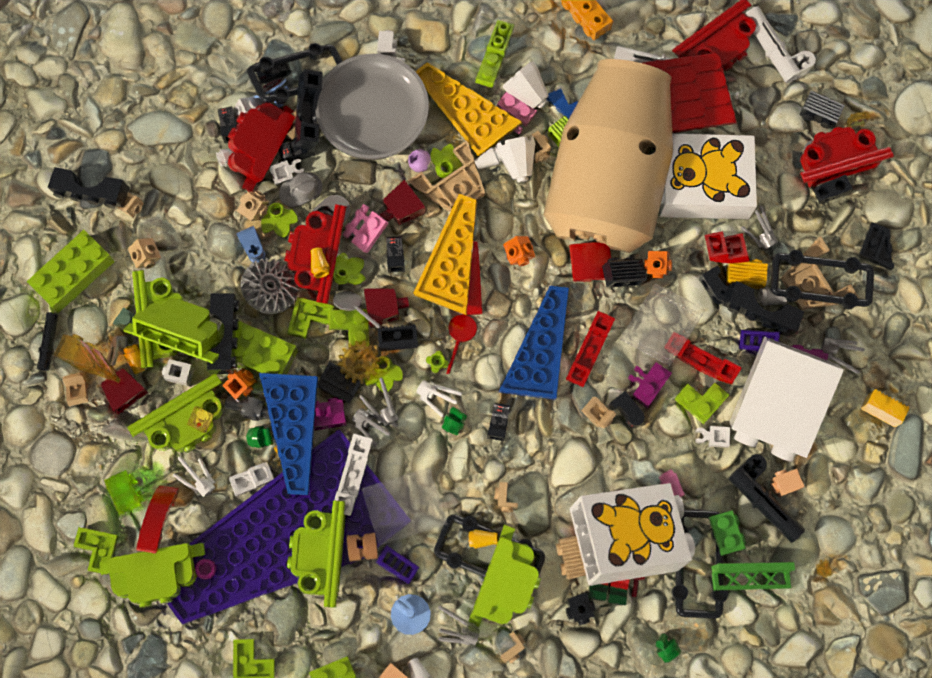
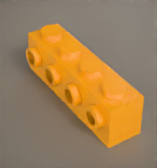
M561 0L563 7L571 12L575 22L580 23L588 37L596 40L611 30L613 20L596 0Z

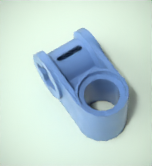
M254 225L236 233L252 263L256 260L257 262L261 259L265 260L266 254Z

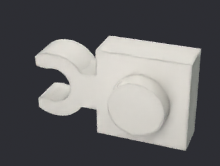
M294 159L291 164L284 160L270 165L269 169L274 184L292 179L293 172L302 173L304 168L296 169L295 167L296 163L301 162V159Z
M710 426L709 431L704 428H697L695 430L696 433L703 434L702 439L698 438L695 440L698 444L709 441V447H730V427Z

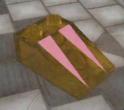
M76 334L72 336L63 335L54 356L80 371L119 383L120 378L104 355L95 349L96 346L94 344L84 343V338Z

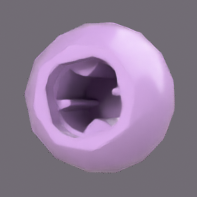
M422 149L413 151L408 157L409 167L418 173L428 170L431 165L430 154Z

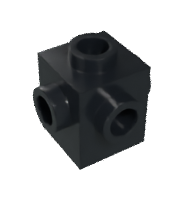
M587 593L566 599L568 608H565L568 620L572 619L573 623L578 622L579 626L591 622L590 618L594 617L593 613L596 612L593 600L589 601ZM578 607L583 609V613L578 611Z

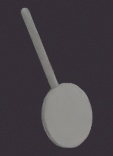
M342 291L335 294L333 303L337 308L345 311L357 310L377 328L381 327L359 308L362 304V299L358 294L350 291Z

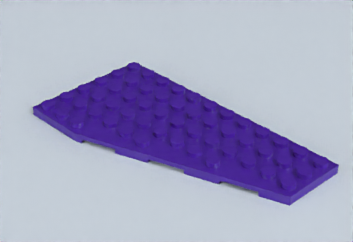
M340 429L312 450L309 495L288 494L282 472L189 543L190 545L204 543L205 555L193 557L194 568L200 560L209 559L216 565V574L208 580L197 576L196 581L191 586H181L180 594L172 598V602L167 603L181 624L184 625L298 583L299 578L292 574L291 568H287L288 556H292V548H289L290 536H294V532L298 528H305L304 518L310 511L316 510L322 513H332L333 501L340 485L351 444ZM366 465L351 516L345 515L341 567L357 562L349 561L348 535L358 534L360 537H363L366 533L375 532L378 549L411 523L410 518L368 465Z

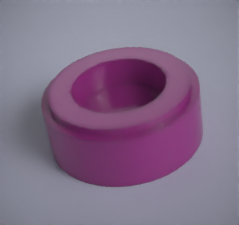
M202 559L196 564L195 572L199 578L208 580L216 574V565L209 559Z

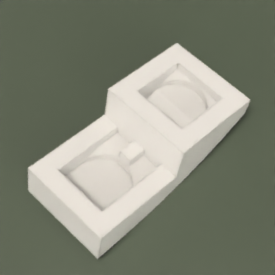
M267 462L229 477L236 497L264 486L274 479Z

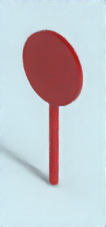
M457 315L449 323L448 331L450 336L456 340V344L449 362L447 374L451 372L460 342H467L476 334L477 325L467 315Z

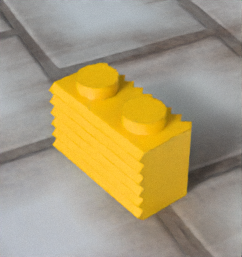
M758 259L751 260V262L727 263L725 285L729 286L738 281L754 289L764 288L767 284L768 263H762V260Z
M875 389L866 396L861 409L896 428L904 421L909 406L902 405V402L899 403L898 400L895 401V398L892 399L891 396L888 397V395Z

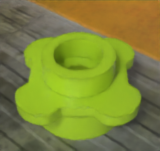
M437 351L426 358V363L430 364L433 373H438L440 369L447 368L449 365L441 351Z

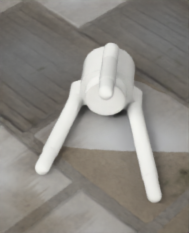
M423 380L417 390V393L421 395L420 400L426 402L436 413L444 417V414L428 398L432 399L434 395H437L457 404L456 400L438 392L437 389L462 396V393L435 384L432 381L427 382Z
M181 456L178 457V460L197 481L195 483L196 487L176 473L173 476L193 490L198 497L200 495L203 498L208 496L216 487L213 485L215 481L211 478L202 459L198 458V462L207 479L205 477L199 478Z

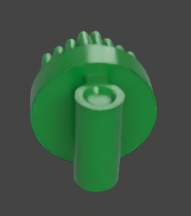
M452 407L450 413L446 414L443 419L442 428L449 433L458 435L460 429L462 430L465 426L464 421L467 415L456 407Z
M256 426L248 429L246 438L249 446L264 448L273 444L270 427Z
M663 633L656 642L658 647L656 653L665 663H668L680 655L681 649L678 647L675 639L668 641V636Z

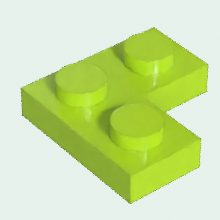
M297 297L287 334L307 339L311 321L329 325L328 311L334 310L335 306Z
M357 310L328 311L329 330H348L349 349L370 347L368 320Z
M715 382L703 396L687 384L675 397V400L701 423L705 424L729 394Z
M78 527L73 547L92 551L87 571L100 573L99 563L107 562V558L114 556L119 536Z
M255 639L233 640V678H275V659L255 660Z

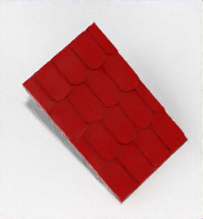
M719 53L643 62V64L663 70L671 76L672 133L737 123Z

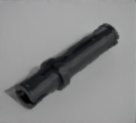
M46 313L41 347L38 348L39 360L37 369L41 371L50 370V361L54 354L53 344L59 317L56 313Z

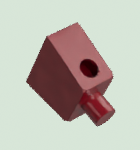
M403 180L383 199V206L386 210L379 215L387 222L394 219L397 225H402L424 215L426 212L424 204L407 182Z
M364 289L367 313L380 326L398 320L399 309L409 308L408 297L396 298L395 289ZM369 321L370 328H375L376 326Z
M110 365L109 368L106 367L102 371L107 379L101 383V387L112 410L118 415L149 393L124 368L116 371Z

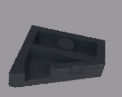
M871 222L857 257L892 270L894 263H892L891 256L893 251L892 244L890 243V229Z

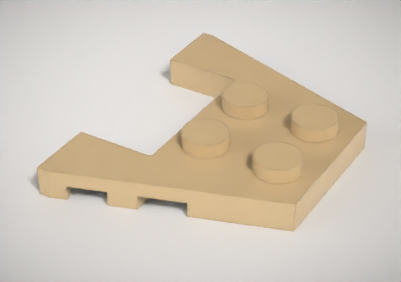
M467 140L453 149V153L463 166L436 185L432 186L422 171L408 180L410 186L449 212H451L459 194L476 199V201L485 196V190Z
M820 236L803 255L821 257L830 250ZM801 263L799 266H791L780 278L786 289L790 286H797L802 292L841 297L848 293H853L858 297L851 284L833 292L815 264ZM798 299L795 302L800 310L838 305L836 303Z

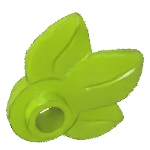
M452 144L446 145L441 151L432 148L430 153L431 161L435 165V171L441 178H446L463 166L453 153L454 147ZM441 167H445L447 172H443Z
M275 202L269 205L267 214L261 220V228L264 234L274 230L278 236L285 238L290 232V224L297 223L298 218L293 210L285 209L283 204ZM275 210L280 211L278 215L273 214Z
M346 253L339 254L336 259L333 280L340 285L347 282L353 285L363 283L366 278L360 272L364 267V259L359 257L349 259Z
M380 356L374 361V366L366 371L365 384L366 386L377 384V387L383 392L379 380L382 377L389 392L393 387L394 381L403 380V373L401 368L394 365L389 357ZM383 363L387 364V367L384 369L380 368V365Z

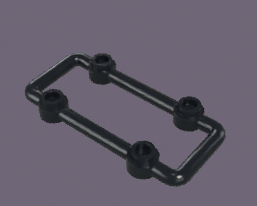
M312 43L304 51L275 59L262 57L259 63L249 66L247 74L261 101L265 103L276 101L278 104H284L288 101L289 97L297 95L298 87L288 90L284 87H279L275 90L274 94L267 96L255 72L261 71L267 74L272 71L274 66L306 57L316 60L321 57L322 53L327 51L331 53L337 65L343 62L335 46Z
M793 250L789 254L777 253L772 259L770 288L774 295L785 297L791 303L796 302L798 299L842 304L848 310L856 306L868 307L873 301L874 268L870 264L860 263L855 257H850L844 261L804 256L799 250ZM780 260L787 261L794 267L799 266L801 263L844 268L850 274L858 270L866 271L865 299H858L853 293H848L841 297L802 292L797 286H790L787 290L779 289Z
M684 509V516L681 518L684 533H689L688 528L684 525V517L709 518L721 513L711 510ZM712 530V532H711V537H712L713 541L716 542V539H715V536H714V533H713V530ZM716 542V564H724V555L721 556ZM683 567L676 572V586L672 588L671 596L675 599V608L679 616L717 619L723 614V602L728 598V591H711V598L715 602V611L683 609V600L688 596V589L684 586ZM718 574L719 586H723L724 574Z
M449 515L435 544L434 554L439 559L446 561L451 569L460 567L485 577L486 569L462 560L459 553H445L442 551V548L453 522L461 524L466 532L477 529L498 533V540L501 533L479 524L473 516ZM512 538V541L526 544L532 548L534 555L538 557L534 567L540 574L545 562L544 552L534 547L528 539H521L519 541Z

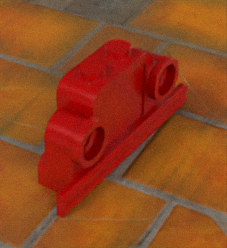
M740 0L673 48L672 51L678 58L719 53L723 71L727 72L734 66L736 61L739 60L740 62L748 55L746 52L750 45L749 39L756 29V23L752 18L746 17L743 12L751 7V3L748 0Z
M264 103L245 113L241 112L236 120L238 122L236 128L233 127L228 134V138H230L228 147L233 151L228 157V166L232 171L240 172L247 177L242 188L248 192H252L256 184L264 179L296 118L291 114L294 110L286 105L281 110L271 103Z
M837 127L831 130V132H819L814 135L813 141L805 148L800 158L804 172L800 174L803 182L807 183L810 188L845 174L851 176L875 169L883 160L893 158L894 155L890 147L877 149L875 144L876 137L871 130L861 129L855 133L850 127Z
M335 204L333 216L323 214L320 211H313L306 217L305 225H299L295 228L294 232L290 231L288 242L291 243L290 250H286L284 261H287V266L291 271L296 272L294 281L298 287L318 291L316 302L328 304L347 206ZM314 248H322V252L330 267L329 274L322 278H316L311 273V250Z

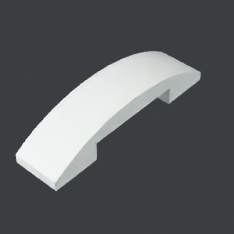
M353 434L345 468L334 501H345L344 514L349 516L352 514L373 441L371 438Z

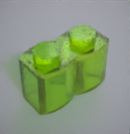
M124 470L104 480L120 517H124L144 507L142 502L145 499L142 492L136 490L135 484H137V480L133 473L129 474L127 470Z

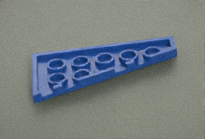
M259 373L288 494L309 495L318 377Z

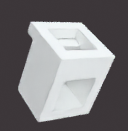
M391 30L379 31L377 54L396 57L397 39H394V32Z
M169 359L168 364H165L163 367L162 375H164L163 378L168 382L189 387L195 369L191 364ZM181 371L180 376L176 377V372Z

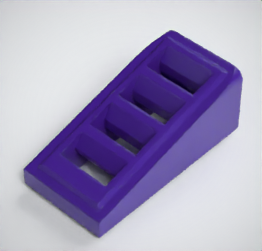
M741 330L739 349L759 351L762 337L764 338L765 336L780 342V332ZM747 335L750 336V345H746ZM754 336L758 337L757 346L754 345Z
M387 545L383 546L378 554V559L374 561L375 564L407 584H410L420 568ZM387 553L391 554L385 563L382 562ZM394 557H396L397 560L391 568L389 565L391 564ZM404 562V565L402 566L400 571L397 572L396 570L400 563ZM410 566L411 569L409 570L406 577L403 576V573L405 572L407 567Z

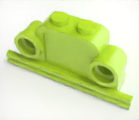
M144 270L132 272L136 313L144 311L149 305L154 303L164 305L173 298L183 300L180 294L174 293L171 283L166 278L160 277L153 281L145 282ZM139 337L141 368L154 367V360L172 357L179 352Z
M170 299L164 305L160 303L149 305L144 311H140L132 317L133 324L129 323L124 328L126 333L213 364L219 358V354L209 351V349L219 344L218 326L210 321L209 310L180 299Z
M213 374L129 425L127 429L132 437L144 431L149 444L159 451H166L172 446L177 452L189 453L196 448L195 445L198 443L209 441L216 432V425L213 420H217L222 416L223 406L212 389L222 384L217 374ZM199 410H204L210 415V422L205 428H199L194 423V416Z
M333 501L332 513H322L316 510L307 513L304 518L305 528H298L294 532V536H290L289 548H292V556H288L287 568H291L292 574L299 578V589L304 594L324 596V607L336 608L337 597H339L346 519L344 514L345 501Z
M507 525L503 526L468 622L474 623L476 627L480 626L482 618L499 624H506L512 619L513 612L520 614L525 612L527 608H531L534 597L531 595L534 589H538L541 578L538 577V570L533 565H530L534 559L532 548L526 544L512 541L515 528Z
M185 543L159 548L157 554L138 552L107 558V562L99 563L101 575H110L111 589L114 594L121 598H129L131 602L139 604L140 608L152 606V602L160 601V604L172 602V598L180 594L181 586H191L196 581L197 574L194 568L193 557L205 555L204 543L195 545Z

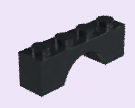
M304 69L299 76L294 147L312 150L318 144L319 125L316 121L315 110L317 109L319 95L322 90L323 72Z
M54 167L47 188L58 198L69 197L77 202L85 200L93 205L100 203L109 208H123L130 187L123 180L105 177L96 186L81 187L79 177L72 170Z
M738 281L729 285L722 304L730 312L745 315L746 319L758 321L766 328L776 329L784 336L798 332L804 311L789 304L780 307L776 312L767 311L756 301L754 288Z
M211 293L210 314L213 318L224 324L225 332L222 341L216 347L209 350L219 354V358L214 364L207 362V371L210 374H234V368H237L235 349H238V338L235 335L236 330H239V319H236V313L240 311V300H237L235 294Z

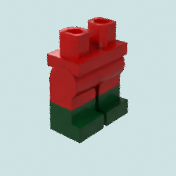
M630 579L610 582L608 595V583L591 585L588 587V598L626 606Z

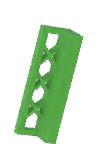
M794 562L716 564L711 566L713 591L790 589V572L795 571ZM758 573H762L768 579L763 585H760L754 579ZM777 573H783L785 584H778L773 579ZM718 574H724L730 580L726 586H719ZM739 574H743L749 579L745 585H741L735 580Z

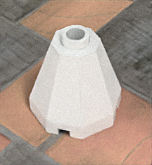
M533 61L529 62L503 85L507 93L533 109L535 107L541 108L548 102L546 98L549 95L538 67Z
M527 136L509 139L505 141L506 145L503 146L501 142L497 143L496 147L511 178L517 180L518 183L528 181V177L532 176L535 150L534 136H530L529 140Z

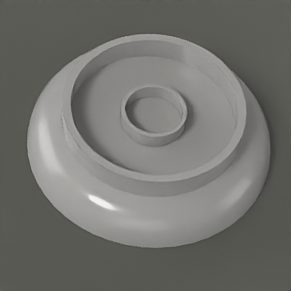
M363 54L346 59L326 75L322 81V90L315 112L321 131L338 150L359 159L379 160L399 154L418 138L427 120L429 101L422 80L410 66L391 56Z

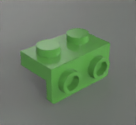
M733 510L709 517L721 556L745 549L746 540L743 533L740 534L738 528L740 525L739 519L736 514L734 515Z

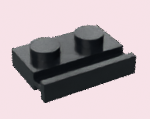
M329 362L318 381V388L350 405L362 385L363 379Z

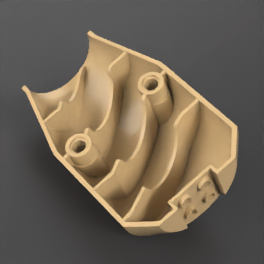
M604 59L598 62L596 72L563 128L543 212L544 218L557 238L576 242L577 236L585 240H589L591 237L596 239L597 242L606 244L612 250L627 253L633 252L653 239L673 155L670 97L671 76L665 71L643 63L621 59ZM655 150L654 154L647 155L649 151Z

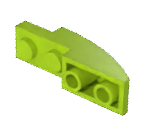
M497 19L475 83L493 88L509 46L514 24Z

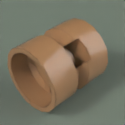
M375 532L366 533L363 537H360L358 534L347 536L350 562L361 561L362 557H365L367 560L378 559Z

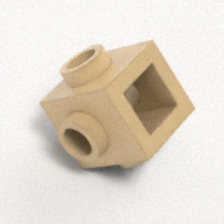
M259 191L247 192L241 197V204L237 212L250 221H259L260 217L264 216L267 212L269 201Z
M153 238L137 239L128 248L136 268L150 269L161 258Z

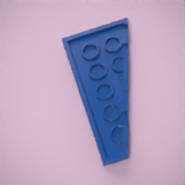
M549 286L498 393L556 400L569 288Z

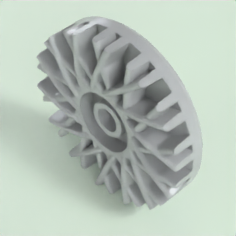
M268 258L265 261L261 259L257 262L256 260L247 267L241 278V291L245 300L254 309L266 314H278L286 311L295 301L296 294L299 291L294 281L295 274L291 275L289 273L290 269L286 268V265L280 266V261L276 263L275 259L271 262H268Z

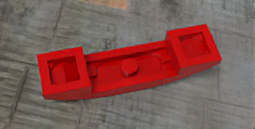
M473 242L467 315H482L478 242Z
M597 311L566 377L567 381L584 387L615 318Z
M675 332L664 347L666 351L692 368L731 385L742 367L726 359L721 360L691 344L690 340Z
M158 486L149 503L136 546L137 551L157 554L162 540V531L171 506L175 504L179 488Z

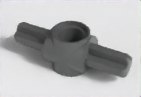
M227 397L225 401L226 408L240 411L244 418L253 421H259L262 418L270 420L268 407L260 399L248 397L245 400H235L232 397Z

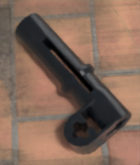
M752 455L727 479L752 503L753 509L757 508L793 543L806 529L771 495L770 490H766L756 480L767 468V462L761 455ZM755 464V469L749 473L747 469Z

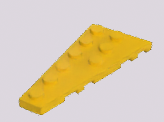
M428 62L415 71L422 80L427 93L464 140H467L469 146L478 157L523 124L519 119L493 105L492 102L466 88L460 82L450 78Z
M459 194L413 293L417 297L467 315L477 201L476 199Z

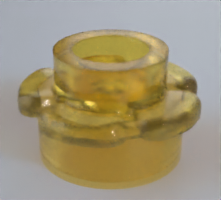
M820 559L819 564H816L817 574L826 579V577L832 576L830 563L828 560L822 561Z

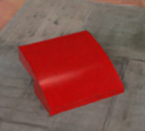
M723 231L704 235L710 261L719 263L749 262L743 233L724 237Z
M600 242L571 244L569 248L573 282L605 280L602 266L611 258L610 247Z

